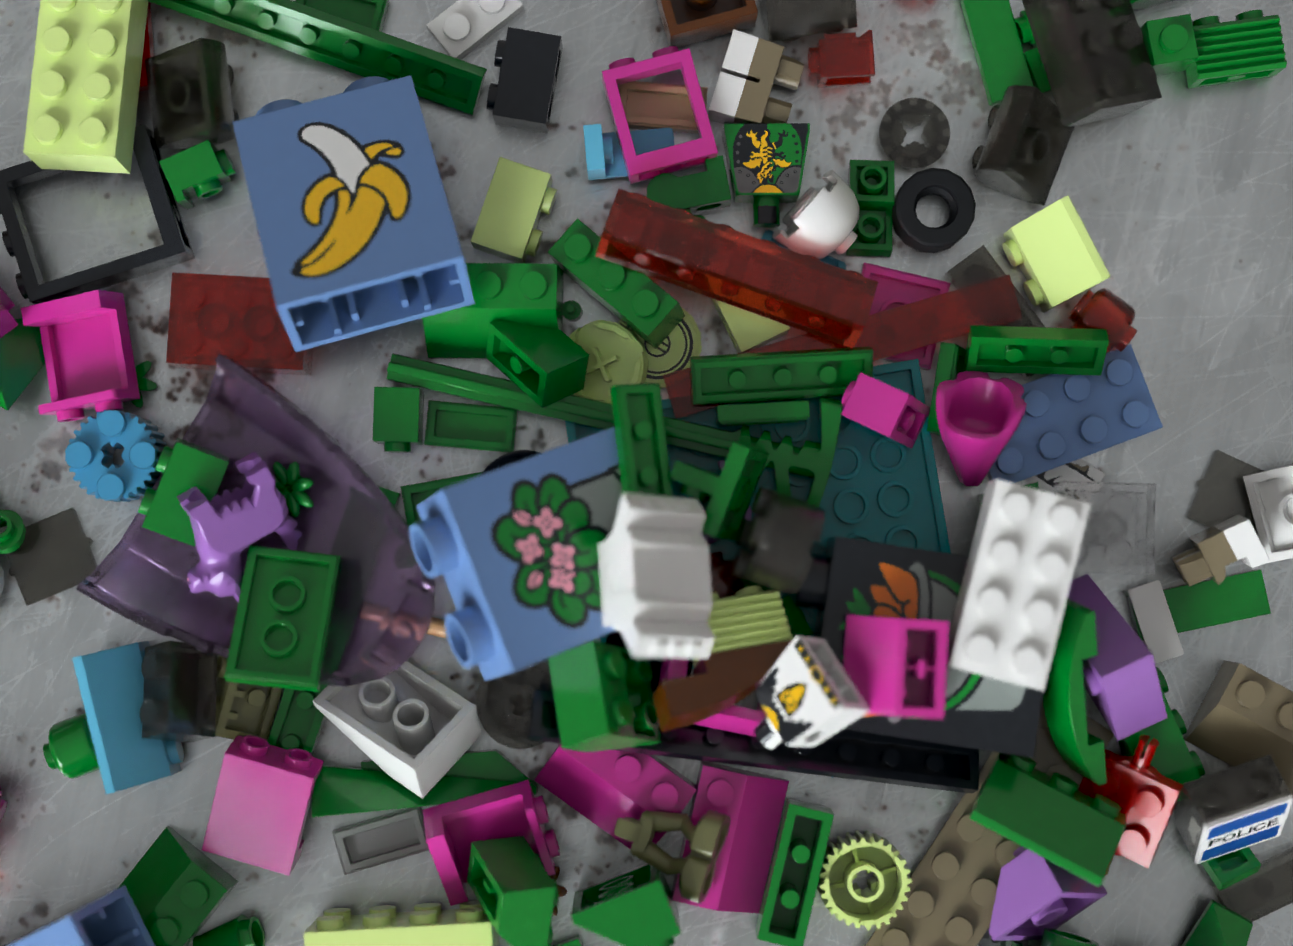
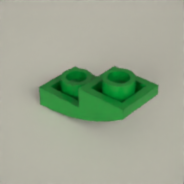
M850 160L848 185L853 190L859 204V219L852 230L858 237L846 250V256L890 257L893 250L894 161Z

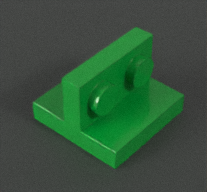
M733 442L720 475L676 460L669 478L683 483L679 492L704 502L709 501L705 512L706 518L702 533L715 538L736 540L769 455Z

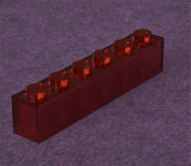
M622 189L617 191L595 254L598 258L852 349L866 327L878 285L877 281L866 278L856 271L838 268L822 262L817 257L802 255L780 247L773 241L752 237L736 231L726 224H716L694 216L687 210L672 208L650 200L640 193H630Z

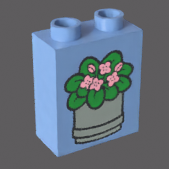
M615 427L449 486L416 506L421 521L412 524L409 532L414 555L427 577L432 579L443 575L457 610L445 616V631L450 647L464 668L469 669L478 665L484 681L516 672L616 631L613 627H602L597 544L604 541L613 531L622 496Z

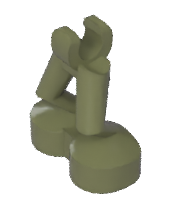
M709 809L694 826L687 813L646 810L642 813L640 820L632 817L619 818L614 828V835L633 842L630 850L633 856L643 860L666 875L680 874L679 887L681 897L701 904L706 899L713 883L716 863L726 841L731 819L728 815ZM681 831L689 841L691 853L686 858L670 856L652 842L655 832Z

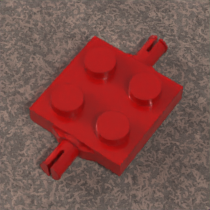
M1141 735L1133 757L1118 755L1105 749L1107 783L1099 786L1083 777L1078 791L1093 799L1096 794L1105 796L1121 807L1120 813L1126 816V827L1114 855L1123 856L1149 868L1154 861L1184 785L1163 776L1150 765L1159 742L1153 738L1148 744L1151 736Z

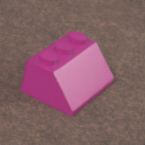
M561 744L558 745L534 779V781L630 850L632 841L614 835V828L619 818L632 817L640 820L642 813L646 810L681 813L697 791L696 785L655 755L617 750L583 752L562 749ZM655 832L652 842L657 844L666 832Z
M701 761L696 781L697 791L692 798L689 818L695 826L699 819L711 809L730 816V827L724 846L719 854L714 880L706 899L699 904L681 897L679 887L680 874H675L671 890L673 901L716 911L760 912L789 780L713 762ZM685 836L679 858H686L691 853L689 841Z

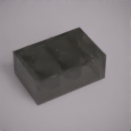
M1022 0L1064 127L1122 117L1162 98L1157 83V76L1151 65L1143 41V34L1137 23L1130 0Z

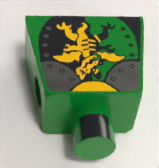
M810 123L724 124L723 145L733 200L735 203H753L754 227L773 228L780 226V203H794L797 201L801 188Z

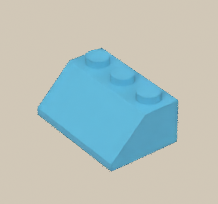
M143 641L72 658L105 793H114L180 772V763L184 761V752L179 737L172 735L169 719L173 718V708L168 693L161 691L158 675L162 674V664L156 648L151 649L149 641Z

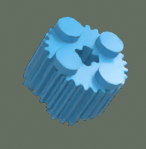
M120 410L98 412L97 418L89 416L88 423H80L82 429L73 432L76 438L70 439V444L66 447L65 461L70 466L69 471L76 474L73 480L81 482L79 485L81 489H87L86 493L94 495L97 499L113 502L140 500V496H144L147 487L156 490V484L159 483L163 473L155 471V467L164 445H167L165 441H162L165 435L157 432L158 426L152 425L150 420L141 418V416ZM124 447L125 450L122 452L121 457L125 462L122 465L114 464V452L117 448L123 449Z

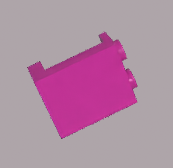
M94 290L21 308L23 326L40 327L51 403L38 405L40 415H57L58 422H70L84 419V411L95 409L96 414L105 410L122 411L124 410L123 402L140 399L123 293Z
M236 736L224 753L202 851L290 876L301 856L304 840L301 838L315 782L322 770L324 761L313 757L311 753L303 749L291 748L287 750L270 745L267 740L258 736Z
M529 780L423 809L426 842L450 906L468 901L466 883L472 841L524 836L533 852L540 856L543 867L548 875L556 874L553 857L560 856L554 829L545 830L544 823L550 822L543 795L534 797Z

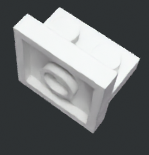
M1293 464L1243 476L1259 540L1270 559L1267 563L1293 558Z

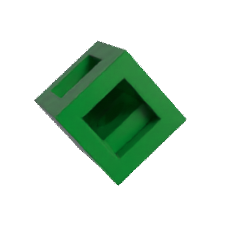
M209 140L159 161L177 203L186 210L195 207L192 198L197 196L200 200L207 199L220 193L223 190L222 185L232 181L230 175L236 173L226 149L218 151Z

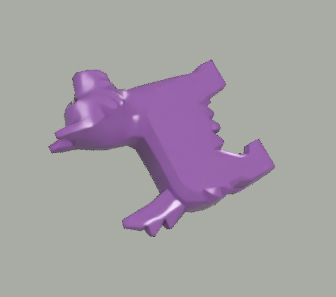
M252 452L235 462L238 471L245 473L244 476L246 478L242 489L235 487L231 493L229 490H224L221 497L215 494L210 501L196 486L177 496L181 506L190 518L196 549L200 556V561L187 572V585L191 593L209 591L217 597L233 596L239 602L244 576L240 554L242 550L273 532L279 535L288 550L297 551L298 539L302 536V532L296 529L297 521L288 515L286 500L283 494L275 487L276 480L267 464L256 452Z

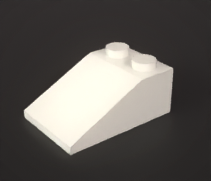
M374 639L313 700L314 706L388 776L422 799L482 735L476 705Z

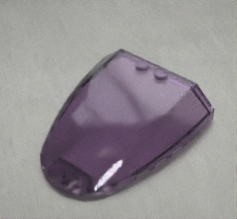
M219 353L215 360L217 368L206 401L184 435L183 440L229 457V464L216 493L220 497L224 490H229L231 493L235 487L243 488L246 478L244 476L245 473L238 471L235 462L252 452H256L264 460L274 478H276L272 467L274 462H280L286 470L292 462H298L300 468L299 476L311 478L314 481L313 486L304 491L312 499L314 506L307 508L300 505L298 517L291 516L297 521L296 529L302 532V536L298 539L297 551L339 555L342 559L321 684L328 686H350L385 677L403 665L419 648L430 628L435 609L436 586L434 578L427 577L416 560L411 546L409 525L365 470L333 437L303 410L267 382L228 355ZM161 473L152 489L156 490L163 473ZM137 512L120 542L90 576L80 581L76 590L123 617L162 636H171L195 646L196 650L201 652L214 653L228 658L238 602L233 596L217 597L209 591L195 594L189 592L187 572L200 561L196 545L194 547L143 528L142 524L145 515ZM276 532L252 544L253 546L287 549ZM249 547L242 550L240 554L243 574Z

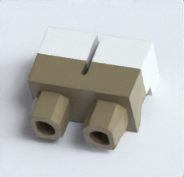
M733 29L709 107V120L722 124L725 121L734 124L787 123L792 104L769 97L772 86L776 84L797 91L805 64L782 55L784 46Z
M1239 514L1190 537L1189 539L1193 547L1171 557L1182 580L1189 587L1207 578H1210L1219 585L1226 577L1225 566L1240 559L1252 569L1270 561L1250 520Z

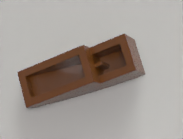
M792 640L711 653L709 659L699 660L693 670V675L662 680L652 696L661 732L702 721L742 701L756 690Z

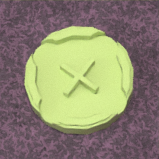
M597 320L589 322V324L584 325L582 328L579 327L570 334L569 338L589 354L584 389L572 395L612 404L610 388L614 385L645 383L649 364L645 346L637 334L622 323Z

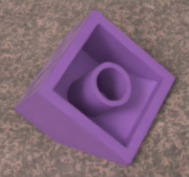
M1020 846L1013 853L1015 858L1001 867L989 934L993 941L1042 939L1044 928L1057 929L1108 893L1102 883L1098 887Z

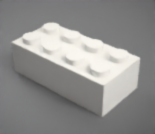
M1000 479L987 482L948 634L947 666L1044 691L1091 503Z

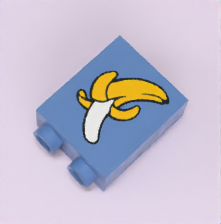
M411 75L394 80L378 76L365 77L351 83L343 93L306 103L291 99L273 101L263 106L255 116L232 122L276 308L295 352L475 304L464 257Z

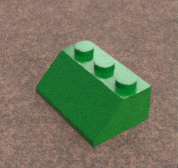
M465 263L475 304L422 318L428 358L487 359L486 349L489 325L492 321L502 320L560 329L562 331L564 271L558 264Z
M998 753L975 798L969 819L1100 887L1126 827V816L1120 813L1121 807L1105 796L1096 794L1093 799L1078 791L1079 785L1065 775L1054 772L1051 777L1035 768L1037 763L1030 757Z
M167 826L119 887L126 886L155 946H188L238 881L170 826Z
M649 864L575 892L571 911L574 925L622 946H671L675 943L673 937L681 934L678 908L675 901L672 900L671 890L663 872Z

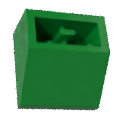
M596 641L548 658L562 749L597 752L654 745L661 742L658 728L660 724L652 697V669L647 658H633L630 650L627 648Z
M524 836L472 841L467 882L496 932L511 946H550L553 940L552 911L553 907L558 904L559 891L556 881L550 878L542 866L540 856L533 852Z

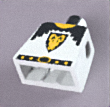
M797 635L756 688V698L767 716L754 728V733L757 739L769 749H774L782 741L788 746L813 747L867 714L870 708L826 640Z

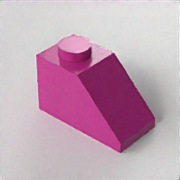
M861 372L857 381H852L848 385L842 398L844 408L841 415L911 449L930 412L929 406L910 394Z

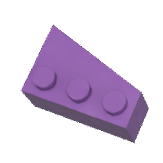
M1088 574L1072 580L1067 599L1095 611L1098 655L1082 660L1084 688L1117 741L1166 719L1167 713L1152 652Z

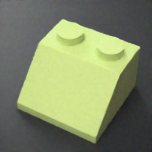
M1069 195L1014 225L1003 234L1006 242L1002 246L1007 259L1013 267L1019 265L1026 279V282L1023 283L1024 291L1032 305L1035 307L1039 305L1043 313L1092 289L1111 277Z

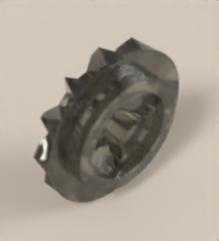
M921 98L901 100L892 105L879 125V145L887 154L889 161H894L904 169H924L939 160L947 149L950 140L948 120L943 111L928 100ZM926 121L927 124L924 126L921 134L922 140L925 141L924 144L913 141L910 145L907 144L903 147V139L907 134L903 126L908 125L910 128H914Z

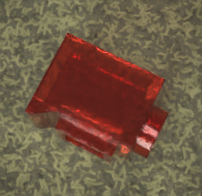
M868 30L860 37H856V32L824 34L823 39L818 40L816 47L808 48L809 75H817V88L871 84V76L875 75L872 30Z

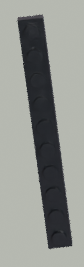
M535 690L532 694L528 740L561 744L553 692ZM694 724L661 732L659 725L660 743L613 749L962 793H974L979 790V749L847 729L840 730L813 747L788 746L782 741L774 749H769L754 736Z

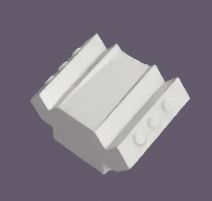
M622 492L613 531L604 541L597 544L602 627H613L621 632L633 658L709 659L715 636L708 625L713 607L709 546L701 534L706 513L697 499Z

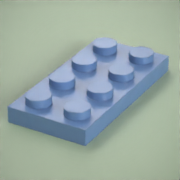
M1131 344L1106 353L1101 376L1050 374L1023 384L1024 394L1022 399L1027 404L1025 414L1018 429L987 475L989 481L1000 479L1017 483L1163 428Z

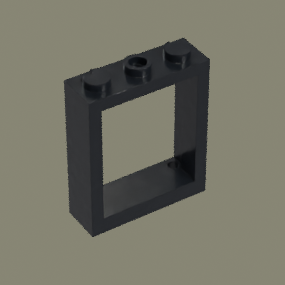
M145 124L135 127L133 150L164 244L44 283L14 188L69 170L41 169L32 160L0 170V215L2 214L7 229L2 232V238L9 255L16 257L20 273H17L15 278L18 289L24 299H29L33 304L52 301L106 288L195 259L177 201L159 161L163 160L156 135Z

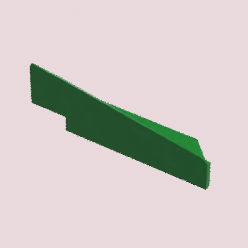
M497 749L465 752L423 799L388 776L372 760H363L361 768L323 765L316 779L312 794L311 814L312 817L440 805L525 780H529L533 794L536 795L538 793V784L534 780H530Z

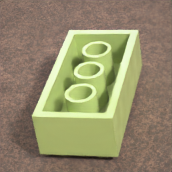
M40 0L23 153L41 169L131 174L148 0Z
M478 900L460 903V909L442 910L441 903L417 904L412 912H396V906L392 905L375 906L369 908V914L351 915L350 908L328 909L323 911V917H318L304 932V946H500L499 934L496 932Z

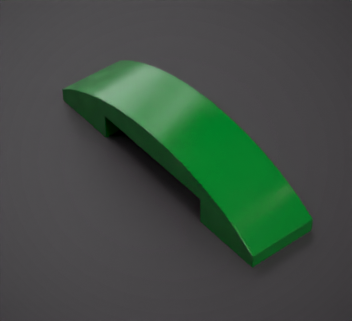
M1067 599L1042 695L1044 712L1051 737L1066 764L1071 770L1100 786L1107 783L1104 741L1087 731L1082 660L1098 655L1095 611Z

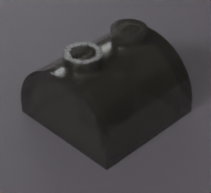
M199 38L145 60L155 148L188 149L206 140H209L213 145H217L235 138L232 122L239 120V115L232 104L230 87L233 84L234 73L232 67L227 63L224 43L213 39Z
M1025 85L1007 87L1000 105H995L990 110L988 116L990 132L985 145L979 146L973 154L972 166L975 170V177L988 187L1022 201L1045 205L1076 123L1036 87Z

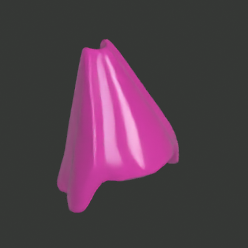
M964 371L958 373L955 380L940 382L937 387L936 413L939 431L959 481L967 487L979 486L1018 429L1025 414L1027 404L1022 399L1024 388L1014 380L1005 377L991 379L988 373Z

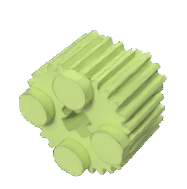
M856 830L853 836L849 832L845 833V838L837 836V842L833 843L830 841L829 846L826 847L817 890L832 915L834 914L837 920H844L848 926L853 922L856 928H860L862 925L866 927L867 931L871 930L872 925L880 929L882 922L886 925L890 924L889 919L897 916L895 911L903 909L901 902L908 900L905 892H910L911 889L908 884L912 883V879L908 876L910 869L905 865L907 862L899 854L900 852L887 839L869 831H865L862 835L859 830ZM865 870L867 874L873 872V877L867 879L868 887L860 889L857 883L852 884L858 872Z

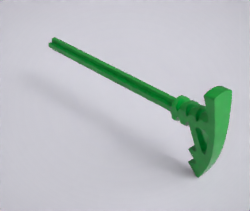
M394 353L391 356V361L388 363L387 380L602 430L615 427L612 404L570 395L541 408L511 380ZM820 397V443L806 440L801 447L793 446L792 438L789 435H785L780 443L771 441L770 431L764 430L759 438L750 436L749 426L742 425L740 429L731 432L664 416L667 445L727 458L732 443L735 442L769 455L765 467L774 469L779 512L776 515L761 514V520L771 534L772 541L763 542L757 540L754 542V546L764 563L777 568L798 545L818 511L835 454L841 422L842 401ZM789 473L813 478L807 499L799 514H794L792 509Z

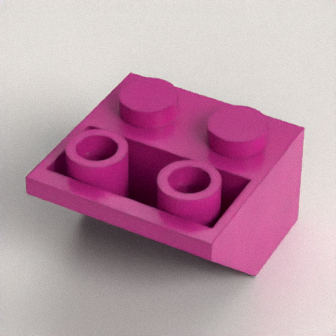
M846 615L843 668L870 708L868 713L897 717L944 719L949 621Z

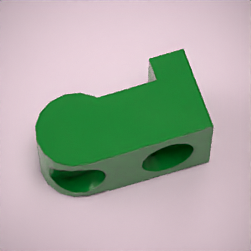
M723 155L705 159V172L680 177L670 173H662L655 176L647 187V204L650 210L659 217L667 218L684 210H691L693 214L731 206V194Z

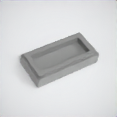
M421 807L405 808L332 831L344 875L429 850L425 838Z

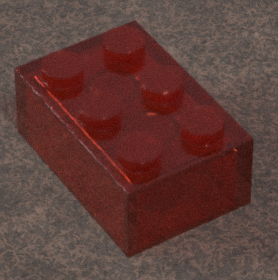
M172 272L166 363L185 369L311 376L313 348L295 352L276 308L269 278Z

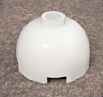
M833 170L823 175L822 179L827 183L818 192L810 187L784 216L782 221L788 225L786 230L777 229L772 234V238L776 242L800 256L818 260L825 258L833 251L840 256L858 237L852 231L859 219L858 201L849 185Z

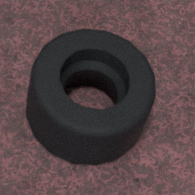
M929 168L916 172L902 184L895 196L892 209V223L895 233L905 245L919 252L937 253L950 249L967 234L974 221L976 203L972 190L961 176L948 169ZM935 194L946 200L949 205L950 214L944 225L933 228L927 227L920 222L916 214V205L923 196Z

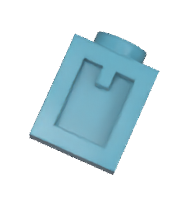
M601 124L583 125L588 180L628 177L617 133H602ZM672 128L630 131L636 155L674 145Z

